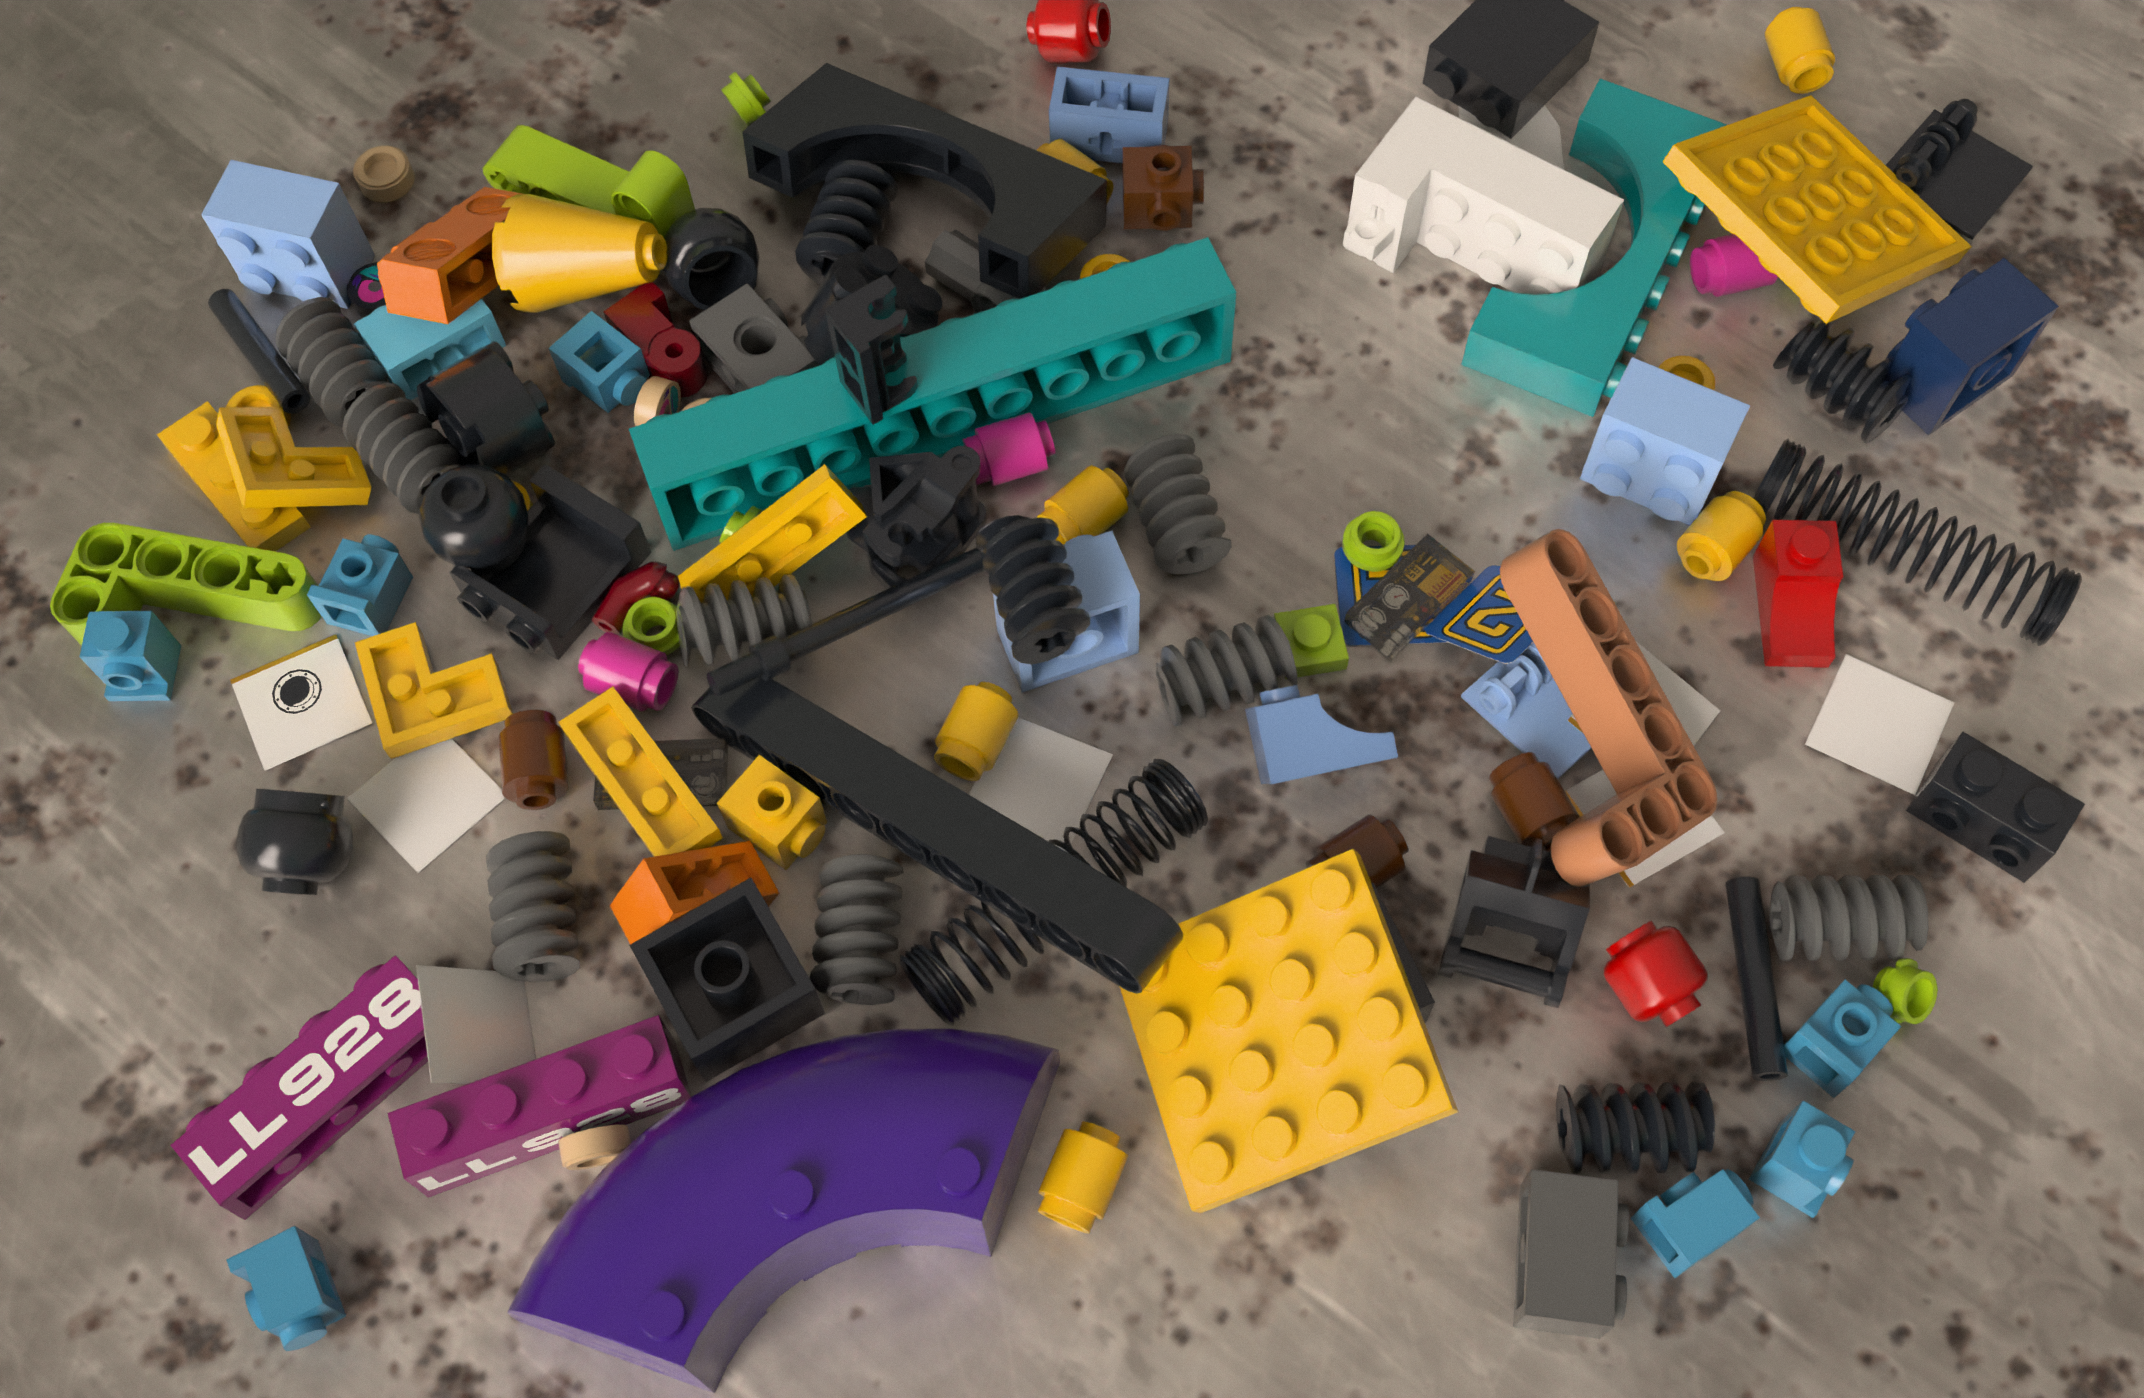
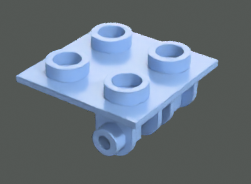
M1534 642L1514 662L1509 664L1497 662L1461 694V698L1522 753L1533 752L1539 762H1547L1557 779L1592 749L1585 735L1567 721L1573 713Z

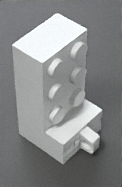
M1415 96L1355 174L1349 220L1344 233L1343 246L1345 249L1359 256H1364L1370 261L1373 260L1378 266L1394 273L1417 242L1428 248L1436 256L1448 258L1477 273L1485 281L1498 284L1514 293L1531 295L1559 293L1578 288L1597 278L1601 272L1624 199Z

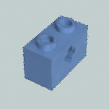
M1057 67L1049 106L1050 143L1057 139H1063L1092 160L1122 163L1123 147L1165 145L1169 115L1170 78Z

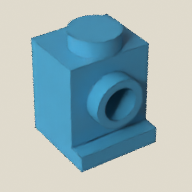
M590 311L548 348L562 382L568 387L574 386L607 413L619 403L624 406L634 404L643 384L650 376L641 348L593 311Z
M372 534L365 535L361 543L342 538L319 586L311 585L307 596L327 624L375 636L387 632L413 579V575L400 556L399 549L390 541Z
M153 611L89 612L79 657L106 684L104 697L108 701H171L181 644Z
M1845 979L1784 1045L1785 1057L1831 1097L1835 1098L1861 1074L1863 1069L1902 1026L1890 1017L1893 1013V1007L1881 992L1865 984L1855 988ZM1843 1024H1844L1848 1029H1850L1855 1035L1850 1034V1033L1844 1028Z
M1802 1101L1779 1122L1749 1180L1813 1218L1817 1215L1827 1194L1833 1196L1838 1191L1853 1165L1854 1159L1846 1155V1149L1856 1131L1809 1103Z
M1722 1169L1704 1182L1700 1180L1695 1172L1689 1174L1660 1195L1667 1207H1665L1658 1196H1655L1646 1202L1630 1219L1672 1276L1677 1278L1742 1233L1760 1217L1752 1208L1754 1204L1753 1197L1743 1180L1733 1171Z
M296 1226L226 1259L232 1274L251 1283L253 1289L245 1293V1301L254 1323L261 1331L267 1330L280 1337L285 1351L298 1350L317 1342L327 1334L326 1326L346 1317L319 1240Z

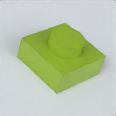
M1336 604L1274 613V619L1280 625L1289 641L1296 666L1297 678L1347 670L1349 656Z

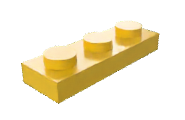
M208 401L156 434L247 547L276 552L311 528L296 507L243 508L216 427L218 413Z
M824 464L678 575L681 589L686 586L692 587L702 603L707 585L716 583L722 590L726 600H728L732 582L741 580L745 583L753 597L755 583L758 578L767 577L770 579L773 587L780 583V579L784 574H792L865 519L867 515L863 505Z
M613 686L558 722L567 738L654 857L709 848L723 838L714 821Z

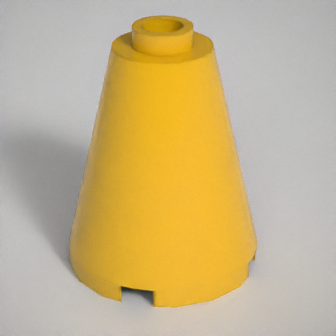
M517 194L506 199L502 207L511 208L505 222H495L492 233V259L499 287L501 290H511L518 301L510 303L515 310L527 313H538L653 282L667 263L666 241L661 234H658L657 229L652 223L532 194Z

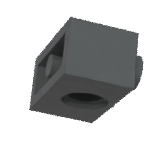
M748 283L689 320L693 334L700 344L704 360L734 394L762 385L776 376H789L820 366L806 347L804 342L806 336L802 335L797 338L788 328L787 319L775 301L771 298L763 301Z

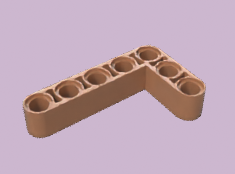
M1555 529L1507 556L1502 561L1500 577L1509 599L1616 792L1615 796L1565 826L1553 836L1550 847L1551 858L1556 870L1569 884L1582 887L1637 866L1710 817L1716 810L1717 792L1712 778L1586 550L1570 532L1563 529Z

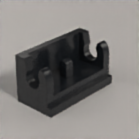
M887 275L880 277L825 308L840 382L872 425L883 420L884 412L910 398L918 387L916 376L904 378L900 384L895 386H889L886 383L885 375L895 372L907 361L906 353L901 347L899 332L904 329L908 322L905 309L896 311L894 296L897 295L896 286Z

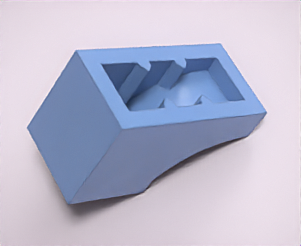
M1298 685L1260 692L1262 705L1245 709L1261 784H1276L1398 757L1393 732L1366 733L1348 728L1326 713L1321 707L1319 694L1300 697Z

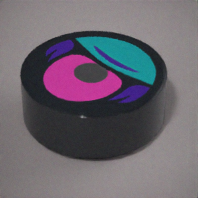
M377 262L364 265L356 270L347 284L348 297L356 312L363 318L370 315L375 309L386 305L382 285L378 277Z

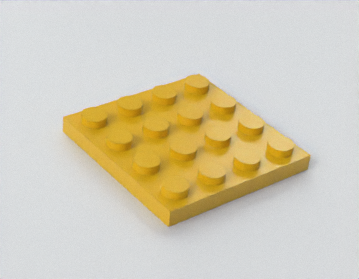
M1812 95L1678 142L1672 146L1663 160V163L1678 177L1681 186L1688 192L1696 195L1718 217L1720 224L1727 231L1737 235L1758 256L1761 265L1767 271L1777 275L1800 298V302L1806 310L1819 316L1826 324L1959 263L1972 247L1916 193L1898 180L1896 175Z
M1354 849L1178 923L1184 934L1183 940L1144 990L1136 994L1120 987L1191 1210L1194 1212H1206L1459 1112L1360 854Z

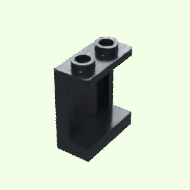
M544 464L529 480L538 500L527 511V529L529 533L526 535L524 550L517 560L504 570L489 575H477L464 566H455L449 573L461 592L457 597L458 602L471 615L483 622H487L490 617L494 618L506 626L504 628L506 634L526 651L534 653L537 648H540L559 660L592 622L593 616L615 581L639 568L652 552L639 521L554 468Z

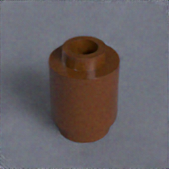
M523 710L513 713L506 718L504 722L505 729L499 734L502 794L506 799L515 802L522 809L541 810L554 805L556 800L564 796L568 791L564 732L557 725L556 717L550 712L544 710Z
M1533 752L1522 753L1506 760L1495 768L1489 776V780L1494 787L1491 797L1519 844L1532 847L1535 838L1542 839V850L1551 852L1550 846L1553 836L1559 830L1580 818L1550 765L1547 762H1539Z
M1368 814L1316 847L1317 855L1306 861V867L1309 868L1354 849L1362 858L1370 882L1374 883L1377 888L1405 870V862L1402 856L1409 852L1403 835L1391 820L1385 819L1380 822L1373 815Z

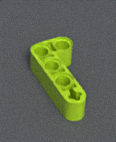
M517 125L482 168L487 181L495 189L532 194L650 222L655 226L658 234H661L663 237L674 221L684 213L695 210L684 172L670 158L653 150L646 151L629 172L531 127Z
M100 523L90 527L80 536L54 590L50 603L52 615L81 646L89 612L141 611L143 604L286 631L308 629L320 621L322 617L307 596L311 585L318 586L305 565L295 556L119 523Z

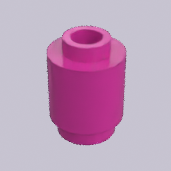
M1735 234L1707 239L1702 247L1693 249L1691 253V276L1696 289L1701 294L1712 293L1716 297L1773 285L1778 277L1767 271L1761 265L1758 256Z
M1031 412L976 428V435L962 439L963 446L974 449L980 457L981 471L976 479L977 485L990 481L994 487L1048 470L1046 458L1056 455L1047 422L1044 420L1036 423Z
M612 632L604 633L598 640L592 639L582 651L578 664V671L583 675V686L586 690L600 695L613 686L628 707L641 712L648 708L656 711L662 710L669 702L675 690L679 674L677 664L669 662L664 652Z

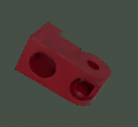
M654 282L640 285L603 311L606 322L641 348L650 374L649 378L657 376L677 382L680 387L681 398L697 393L704 386L707 379V369L700 344L693 334L686 330L676 329L673 326L665 294Z

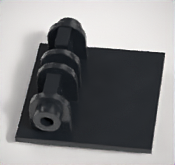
M1960 99L1959 101L1950 102L1943 109L1942 113L1934 109L1886 166L1896 175L1898 180L1916 193L1948 225L1973 240L2028 175L2033 166L1972 131L1977 122V106L1969 99Z

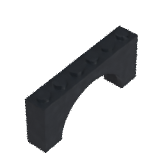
M825 63L742 131L749 178L792 198L807 188L824 181L830 167L839 161L845 160L866 161L881 167L885 171L920 175L947 184L962 192L977 203L990 219L985 228L978 234L980 282L1018 299L1039 293L1106 227V179L828 63Z

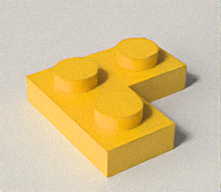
M219 407L216 427L243 508L368 505L371 485L361 458L353 447H295L281 407Z
M416 622L355 642L382 746L391 759L504 721L513 714L499 665L492 653L434 673L423 633Z

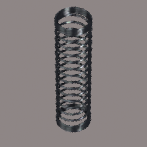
M1789 439L1783 441L1753 497L1761 505L1765 515L1792 468L1793 471L1777 506L1774 520L1783 519L1813 474L1795 517V520H1806L1833 480L1816 521H1830L1853 487L1837 524L1839 542L1872 495L1848 552L1849 557H1853L1892 502L1882 529L1867 560L1868 566H1871L1912 509L1903 534L1886 569L1887 575L1893 573L1920 530L1932 516L1924 539L1905 578L1906 584L1911 583L1931 550L1951 525L1939 558L1924 587L1925 593L1930 592L1949 560L1971 533L1962 559L1943 596L1944 602L1949 601L1972 563L1990 542L1979 574L1962 606L1963 611L1968 610L1988 576L2010 550L2000 580L1981 615L1982 620L1988 618L2007 585L2030 558L2025 577L2010 609L2001 623V628H2007L2029 590L2043 572L2049 568L2044 588L2033 612L2022 628L2020 636L2021 638L2025 637L2026 640L2031 639L2032 643L2037 642L2038 646L2047 643L2057 630L2082 582L2081 573L2075 574L2074 570L2069 571L2068 567H2066L2055 576L2056 566L2052 560L2044 563L2032 576L2036 564L2034 551L2025 554L2012 568L2017 552L2014 542L2005 545L1992 560L1997 544L1995 533L1986 536L1972 552L1978 533L1976 525L1967 527L1951 546L1958 527L1956 516L1947 519L1931 539L1939 516L1937 507L1928 510L1911 532L1920 507L1918 498L1911 500L1890 527L1901 497L1899 489L1889 494L1869 522L1881 492L1880 480L1874 482L1848 517L1863 480L1861 472L1853 475L1828 511L1844 471L1842 463L1834 467L1808 505L1825 463L1824 454L1815 459L1788 499L1804 461L1806 448L1805 446L1801 447V444L1796 445L1795 441L1790 442Z
M1154 759L1153 763L1144 766L1142 777H1130L1128 790L1114 789L1112 794L1113 803L1099 801L1096 806L1097 816L1082 814L1080 829L1077 827H1065L1063 834L1064 842L1056 839L1049 840V842L1063 848L1072 856L1091 866L1073 849L1070 843V832L1081 836L1104 873L1127 887L1126 877L1117 863L1088 834L1085 825L1086 819H1090L1100 825L1105 838L1118 858L1131 872L1138 876H1143L1144 868L1141 861L1128 843L1104 821L1101 811L1102 807H1108L1115 811L1120 824L1133 844L1149 861L1159 863L1160 860L1156 846L1141 826L1119 807L1117 798L1119 794L1131 798L1135 810L1147 829L1161 845L1169 850L1175 851L1176 841L1159 815L1135 794L1134 782L1139 781L1145 784L1161 814L1181 836L1191 838L1192 834H1196L1197 830H1201L1202 826L1207 825L1208 815L1200 796L1185 776L1166 760ZM1167 786H1168V787L1170 788V790L1176 795V797L1179 799V801L1181 802V804L1175 799V797H1174V796L1172 795V793L1169 791V789L1167 788ZM1143 809L1158 824V826L1161 828L1169 842H1167L1154 828L1152 823L1145 815ZM1128 823L1145 841V843L1151 850L1152 854L1141 844V842L1138 840V838L1135 836V834L1129 827ZM1114 839H1115V840L1122 846V848L1126 851V853L1129 855V857L1131 858V860L1134 862L1135 866H1134V865L1129 861V859L1123 854V852H1122L1121 849L1118 847V845L1116 844V842L1114 841ZM1099 853H1100V854L1102 855V857L1107 861V863L1112 867V869L1114 870V872L1116 873V875L1118 876V878H1117V877L1114 875V873L1109 869V867H1108V866L1106 865V863L1103 861V859L1101 858V856L1099 855ZM982 901V909L976 905H965L964 917L966 923L958 918H948L947 929L949 936L939 931H931L930 942L933 951L925 945L914 944V947H911V951H906L905 955H900V964L910 982L929 1007L949 1025H954V1021H959L960 1016L965 1017L966 1009L953 986L935 963L947 974L955 988L971 1007H977V1001L962 980L949 967L941 953L935 936L946 942L958 953L969 971L989 994L994 993V987L989 979L964 951L955 934L952 923L961 927L976 941L988 961L1002 978L1009 981L1011 979V974L1006 965L979 935L969 910L979 914L991 925L1001 943L1022 967H1027L1028 965L1024 953L1010 935L997 923L988 905ZM1012 920L1029 945L1039 954H1044V945L1039 937Z

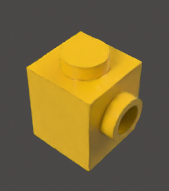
M758 755L717 802L727 828L743 840L751 841L754 848L784 870H787L798 856L805 858L810 855L819 845L825 834L827 819L820 797L761 755Z

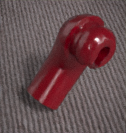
M651 561L618 578L593 616L592 622L604 632H612L619 635L623 629V622L629 609L636 602L648 595L670 601L680 587L678 575L666 570L667 564Z

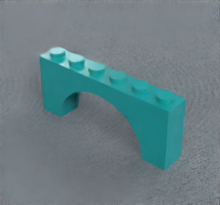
M1600 78L1579 118L1569 156L1584 162L1600 173L1612 185L1619 197L1624 199L1623 204L1631 226V247L1613 268L1592 282L1575 289L1553 294L1531 295L1492 287L1469 331L1461 365L1593 417L1603 396L1612 398L1627 368V365L1620 363L1624 352L1635 355L1642 342L1650 321L1642 319L1641 316L1646 307L1656 311L1670 281V277L1662 275L1666 264L1677 268L1691 236L1682 232L1686 222L1697 226L1706 206L1696 195L1688 192L1681 186L1678 177L1663 163V160L1674 144L1726 126L1727 124Z

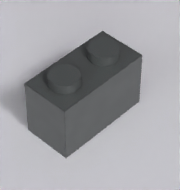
M1531 1169L1523 1180L1519 1192L1513 1327L1600 1339L1614 1327L1615 1319L1622 1320L1624 1318L1627 1304V1281L1625 1276L1616 1275L1617 1247H1624L1627 1241L1629 1209L1627 1204L1618 1203L1619 1180Z

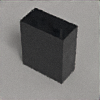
M1475 0L1429 45L1422 84L1432 89L1439 97L1448 99L1476 116L1483 125L1492 127L1512 139L1589 61L1599 21L1564 0Z

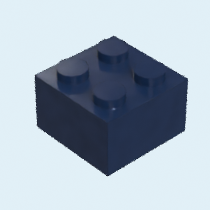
M2005 258L1982 273L1977 269L1968 272L1953 286L1948 296L1937 303L1934 299H1929L1910 315L1905 323V327L1909 329L1906 337L1886 357V359L1889 358L1893 361L1886 377L1887 381L1891 383L1906 373L1912 376L1905 395L1908 397V403L1902 411L1929 436L2010 379L2059 306Z

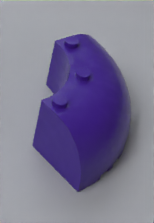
M892 1029L845 1035L798 1047L743 1068L690 1097L648 1127L604 1167L567 1210L535 1257L507 1313L521 1323L715 1393L728 1364L744 1339L768 1313L766 1309L802 1279L805 1282L834 1265L856 1257V1253L901 1244L902 1247L942 1246L957 1248L991 1257L1060 1064L1059 1050L1006 1035L960 1029Z

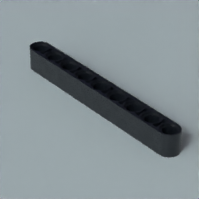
M759 677L719 697L709 687L691 707L697 720L712 735L753 761L758 755H761L820 797L821 803L1129 992L1141 993L1183 940L1184 934L1176 921L1151 901L773 679L765 681Z

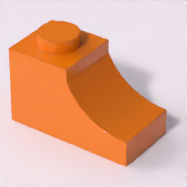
M744 841L643 858L611 902L610 907L629 943L632 944L749 878H752L768 907L780 893L751 841Z

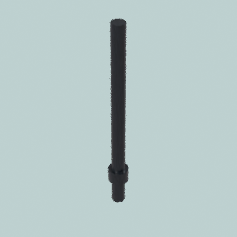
M976 547L781 639L772 635L749 646V654L708 672L706 676L713 693L719 697L759 677L768 681L791 669V662L985 571L982 565V552Z

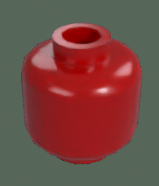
M1038 0L1035 11H1030L1027 17V36L1032 45H1037L1042 58L1049 63H1088L1094 60L1099 55L1101 48L1108 46L1110 41L1111 18L1106 3L1099 0Z
M1651 920L1606 949L1611 959L1604 967L1603 975L1630 1017L1635 1021L1648 1022L1659 1016L1665 1026L1668 1027L1702 1006L1694 993L1705 986L1708 980V973L1676 927L1663 926L1657 929Z

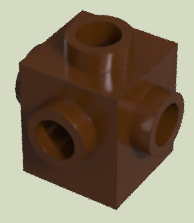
M1156 145L1151 147H1123L1124 230L1155 229L1167 231L1174 228H1192L1193 205L1204 204L1203 169L1192 168V146Z

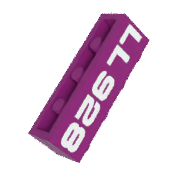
M396 955L385 964L372 967L357 980L353 991L331 1010L322 1011L310 1018L300 1029L298 1038L278 1055L264 1059L253 1066L245 1075L242 1085L218 1105L205 1108L191 1119L186 1127V1132L170 1146L219 1206L243 1220L249 1218L428 1062L418 978Z
M657 1015L387 1114L403 1178L429 1198L560 1150L558 1141L567 1135L602 1126L627 1125L679 1106L692 1097L675 1040L660 1016Z

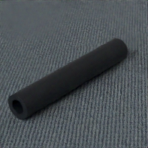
M220 289L214 292L209 298V308L285 412L290 414L303 411L310 403L309 393L232 290Z
M1737 877L1728 880L1725 886L1752 1078L1757 1081L1780 1080L1788 1076L1760 880L1756 877Z

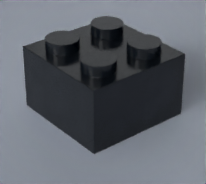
M752 878L745 880L629 945L687 1053L705 1082L826 1014L814 985Z

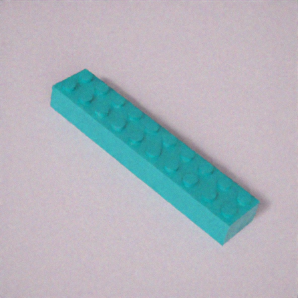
M1208 237L1188 244L1179 243L1167 248L1164 252L1134 262H1121L1112 266L1107 271L1077 281H1063L1052 289L1022 299L1006 300L995 308L965 318H952L944 321L937 327L907 337H900L901 347L906 353L907 361L895 372L885 375L886 383L889 386H895L900 384L904 378L916 376L918 387L910 398L884 412L883 420L872 425L841 384L834 357L820 366L789 376H776L762 385L732 395H719L711 398L705 404L672 415L663 414L655 416L644 424L629 428V432L673 551L720 536L735 511L746 514L752 506H756L763 512L824 464L848 489L864 487L871 484L869 458L932 452L942 458L951 448L963 446L962 439L976 435L975 429L1028 412H1031L1036 423L1045 420L1049 424L1231 362L1237 292Z

